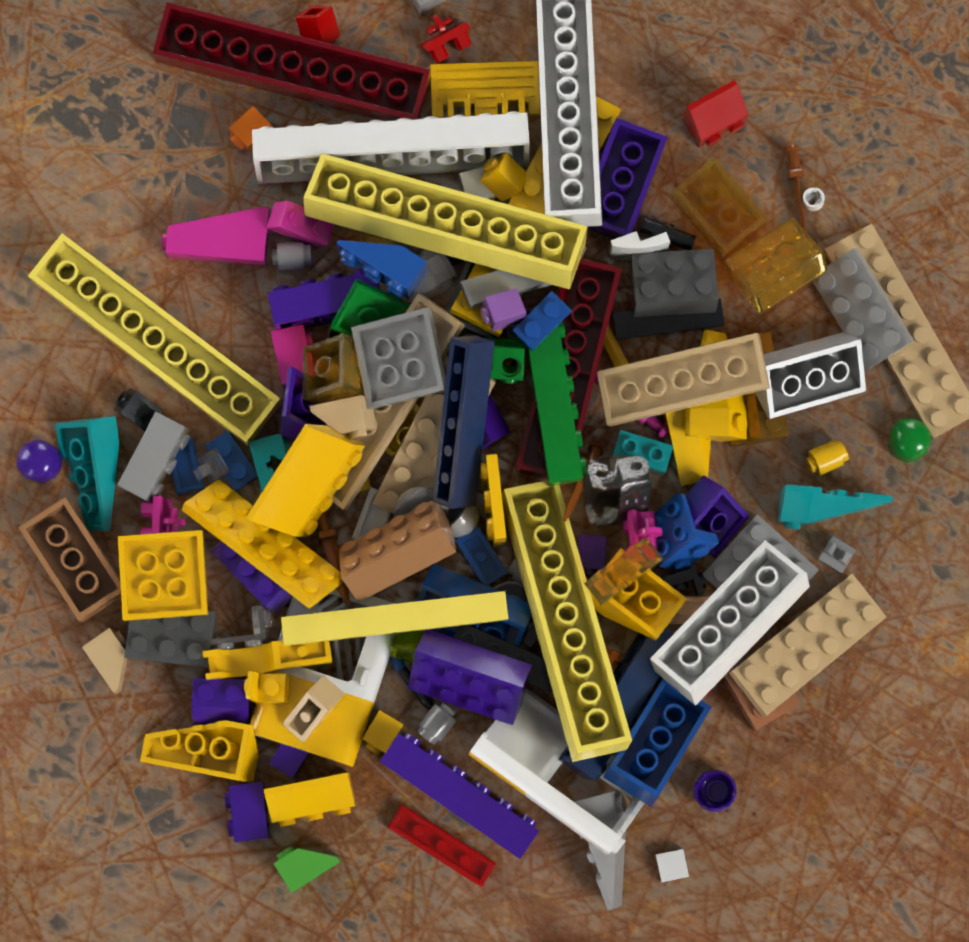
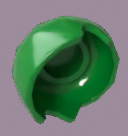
M903 418L897 421L891 429L889 450L898 460L906 463L917 462L926 455L930 447L931 432L924 422L915 418Z

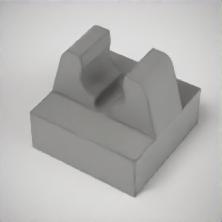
M831 536L817 560L837 573L842 574L856 550L838 538Z

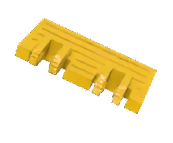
M539 61L430 64L432 116L444 118L443 108L446 107L449 118L454 116V107H464V116H471V107H474L475 116H478L482 113L498 115V106H501L502 114L508 113V106L518 105L520 113H525V105H528L529 117H540Z

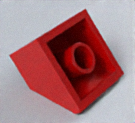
M731 81L687 106L683 121L698 147L704 144L709 147L720 141L722 134L728 131L731 134L735 133L745 126L744 122H746L748 112L736 81Z

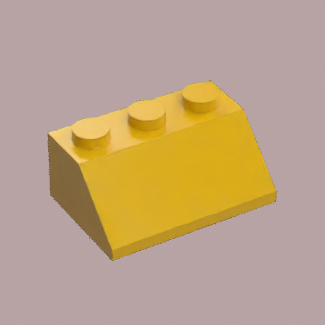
M350 773L264 789L272 823L279 822V827L296 824L295 818L305 816L307 822L323 819V813L334 811V816L351 813L350 807L356 806Z

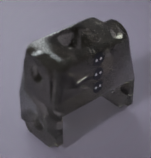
M640 455L610 456L589 461L587 474H584L583 492L586 498L584 509L590 524L596 525L597 528L610 526L627 520V511L631 509L641 512L649 510L652 477L647 460ZM599 508L602 509L604 512L602 514H596L594 510Z

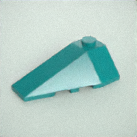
M115 416L55 423L59 452L62 459L67 458L71 473L68 476L70 482H75L80 494L78 504L90 531L110 530L119 452L118 427Z
M785 485L779 491L777 524H784V529L800 530L801 526L888 505L893 501V496L864 492L854 493V496H849V492H846V490L838 489L826 491V494H824L821 487Z

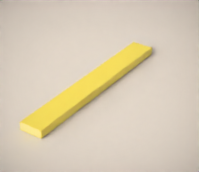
M505 591L286 616L281 617L284 646L505 621L508 620L506 594Z

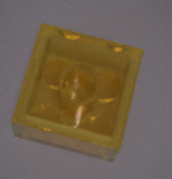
M343 333L303 347L302 399L314 404H322L365 395L353 337Z

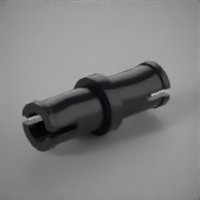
M647 216L640 230V233L652 237L667 232L670 244L686 250L692 249L697 236L674 228V224L669 223V225H666Z

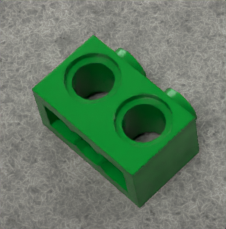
M484 338L495 342L491 378L502 379L504 383H516L518 380L523 381L526 345L521 340ZM513 358L518 364L512 367L507 366L503 360Z

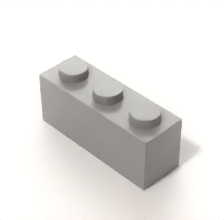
M155 412L117 486L146 501L153 500V496H160L164 488L162 482L166 474L170 475L176 466L177 460L174 458L179 449L183 450L190 439V435H188L190 429Z

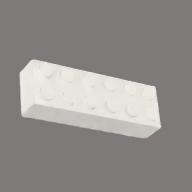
M765 540L650 658L654 671L696 706L810 587L807 573Z

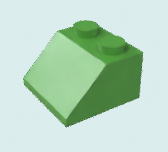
M290 846L276 855L279 860L274 863V866L292 893L340 863L342 859L337 855L302 847L295 850L293 846Z

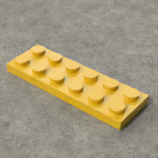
M219 479L187 500L183 505L182 511L309 609L343 583L340 571L294 536L248 520L246 517L253 505Z

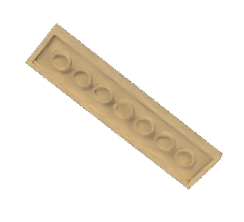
M870 224L827 247L823 252L831 264L853 248H858L914 340L912 343L885 360L920 421L924 422L930 430L932 440L969 419V391L877 231Z
M417 294L407 312L426 307L432 309L441 358L443 360L449 351L450 339L458 337L465 325L423 294ZM362 383L353 397L365 396ZM418 398L373 409L377 430L367 431L368 436L356 438L365 445L361 452L362 458L346 475L348 477L347 481L332 497L333 503L343 510H348Z

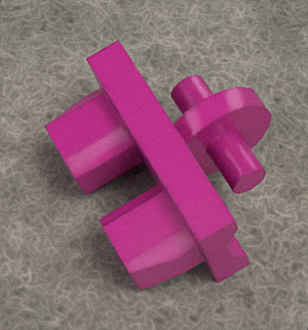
M153 496V500L142 502V517L152 518V528H142L140 535L177 532V526H185L186 520L178 519V509L172 508L173 499Z
M633 509L627 511L628 519L623 521V529L629 535L630 545L625 548V551L631 555V560L657 561L656 537L662 536V528L655 527L654 512H641Z

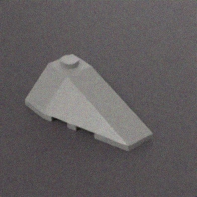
M618 790L574 801V803L610 829L614 828L627 809L626 800ZM625 831L624 834L622 835V838H623L624 840H625L626 831ZM588 842L589 852H587V857L590 863L592 862L597 866L596 881L607 910L622 906L625 843L617 854L610 852L607 856Z

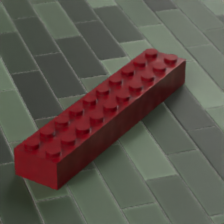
M169 2L166 3L152 52L157 63L382 121H396L400 118L420 119L431 79L430 69Z

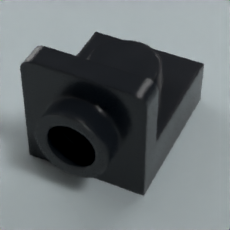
M131 388L119 395L116 400L117 406L114 411L124 416L144 432L155 412L161 413L162 409L138 391Z
M696 567L662 578V580L677 591L688 588V582H691L696 596L703 595V589L706 588L702 572L697 573Z

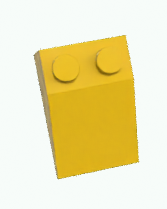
M622 548L619 549L589 588L594 608L597 612L654 640H657L687 600L685 596L639 561L631 560V555Z

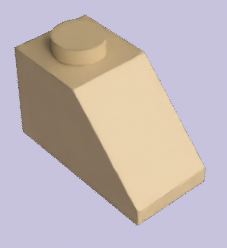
M359 395L310 406V411L338 433L351 435V439L368 436L367 431L377 430L374 410L367 409L365 396Z
M108 628L82 648L112 692L118 694L122 691L127 658L124 656L127 640L120 630L115 632L113 629Z
M323 676L306 692L282 725L304 743L335 708L345 693L327 677Z

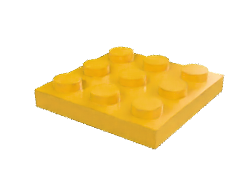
M497 454L486 455L485 463H481L480 478L481 486H487V491H484L483 494L484 513H490V518L486 522L487 540L493 541V547L505 546L506 542L505 520Z
M203 530L118 536L123 621L208 615Z

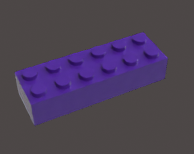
M408 732L405 736L398 734L380 762L521 859L539 832L535 828L537 822L524 813L520 817L511 811L514 806L503 798L499 797L497 801L488 795L491 790L480 782L476 781L473 785L465 780L467 773L457 766L453 765L450 769L442 764L444 757L431 748L428 753L419 748L421 741Z

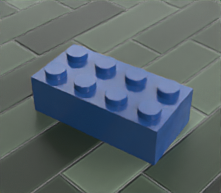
M662 679L630 732L632 742L628 749L617 753L603 778L652 807L712 706L702 700L695 706L666 680Z

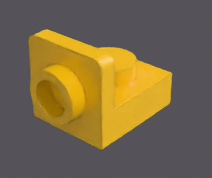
M248 671V677L244 682L246 699L255 703L288 704L290 676L287 674H260L256 671Z

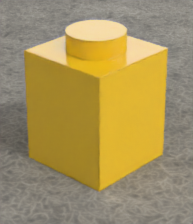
M506 152L496 158L491 157L484 164V172L480 182L501 202L521 192L526 180V171Z
M379 710L362 738L367 742L365 748L378 756L381 751L386 753L404 725Z

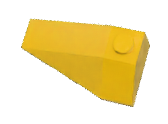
M704 330L700 347L727 340L726 333ZM743 396L686 408L685 436L718 442L747 439V411Z
M685 409L663 414L665 425L667 424L669 430V442L673 446L672 454L680 486L696 484L702 475L708 478L711 440L685 436Z
M224 720L212 724L195 725L189 728L145 734L140 762L253 783L259 754L253 725Z

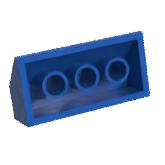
M433 564L422 584L417 601L501 591ZM506 594L508 620L469 625L520 648L532 615L528 602ZM459 626L429 630L454 638Z

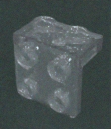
M264 605L251 606L254 634L210 639V645L217 644V649L220 650L237 647L236 642L245 641V647L265 644L264 639L271 638L270 627L274 626L273 612Z

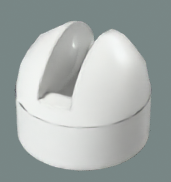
M815 187L807 189L803 194L802 201L804 207L811 212L821 209L825 201L823 191ZM817 196L819 199L814 203V205H811L810 203Z

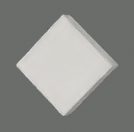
M683 849L655 854L661 882L689 877Z

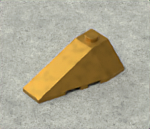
M771 332L759 333L763 354L774 352ZM755 392L742 395L747 411V439L730 441L731 447L786 440L789 436L786 414L769 419Z

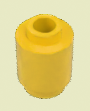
M832 440L809 450L808 457L805 458L810 472H816L818 476L843 466L844 462L849 460L846 448L840 440L836 442Z

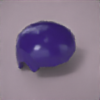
M33 440L24 444L18 452L16 465L21 475L25 478L39 483H46L56 478L60 472L62 457L54 445L42 440Z
M720 770L704 772L693 785L694 799L701 808L709 812H722L728 809L737 795L735 781L728 773Z

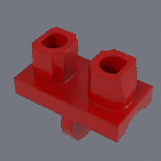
M435 14L431 17L434 24L426 28L429 36L437 31L439 34L420 44L423 51L428 52L435 63H439L449 57L444 43L452 39L457 51L472 45L467 32L470 30L467 22L462 21L446 30L445 27L453 23L451 17L448 16L441 20Z

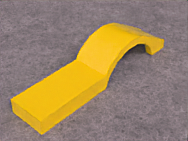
M283 640L242 649L202 651L203 658L208 657L210 673L205 674L206 680L247 677L248 671L265 674L277 670L332 663L329 641L284 646Z

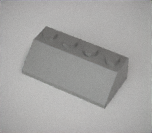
M842 332L764 354L770 389L758 391L755 394L767 418L771 419L865 392L866 383L861 339Z

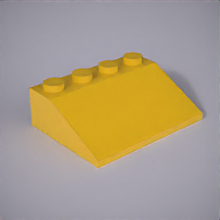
M305 424L246 518L252 522L295 537L311 535L318 526L317 521L321 514L326 512L332 505V497L336 491L346 483L348 478L346 475L362 458L361 452L365 445L358 439H351L349 434L338 433L330 426Z

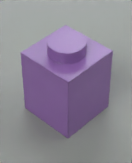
M517 288L485 297L483 308H481V316L484 323L490 325L492 332L519 324L525 318L526 310Z

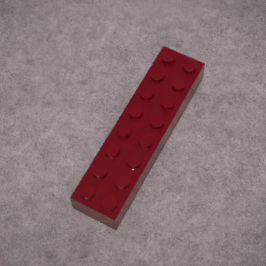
M582 258L577 267L571 288L560 287L558 295L572 310L563 320L565 337L561 338L562 348H568L570 364L565 365L567 376L572 375L574 392H570L571 403L576 402L578 419H574L575 430H581V433L622 270L619 267ZM533 396L515 472L547 479L535 396Z

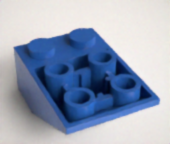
M339 240L336 243L342 263L352 269L357 266L365 272L363 275L375 284H378L379 281L388 286L387 291L399 299L404 296L409 300L427 273L426 261L404 246Z

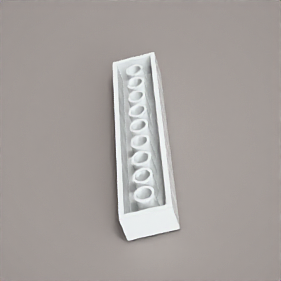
M536 0L545 215L584 226H602L592 0Z
M517 111L498 115L482 113L478 116L454 115L449 118L429 116L416 120L400 118L396 121L372 120L367 123L347 121L335 125H328L326 123L302 127L299 125H289L286 128L265 126L252 130L253 161L258 184L310 181L321 153L399 175L469 171L483 167L491 157L496 158L505 152L522 168L529 167L527 113Z

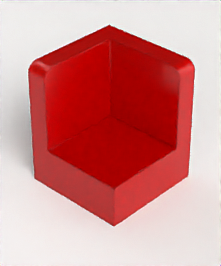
M311 5L296 16L301 37L329 44L340 37L332 6Z

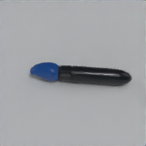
M390 654L389 658L394 670L399 672V675L408 686L411 672L405 667V662L400 656ZM412 691L426 709L430 710L433 707L429 696Z

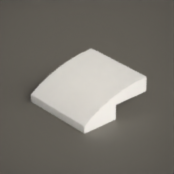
M636 231L611 240L608 255L611 259L631 261V254L667 252L670 240L667 232L640 241Z

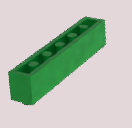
M563 321L533 352L527 347L548 486L582 482V474H587L585 457L580 458L578 447L583 446L581 430H575L574 419H578L576 402L571 403L570 392H574L572 375L567 376L565 365L570 364L568 348H562L561 338L565 337Z

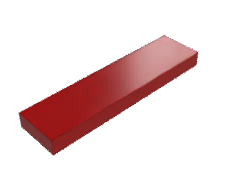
M403 804L400 805L387 826L391 831L480 887L484 885L497 864Z

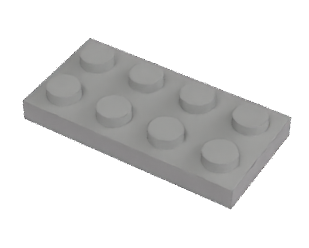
M853 248L810 277L842 331L861 339L863 363L866 370L876 366L914 341L858 248Z

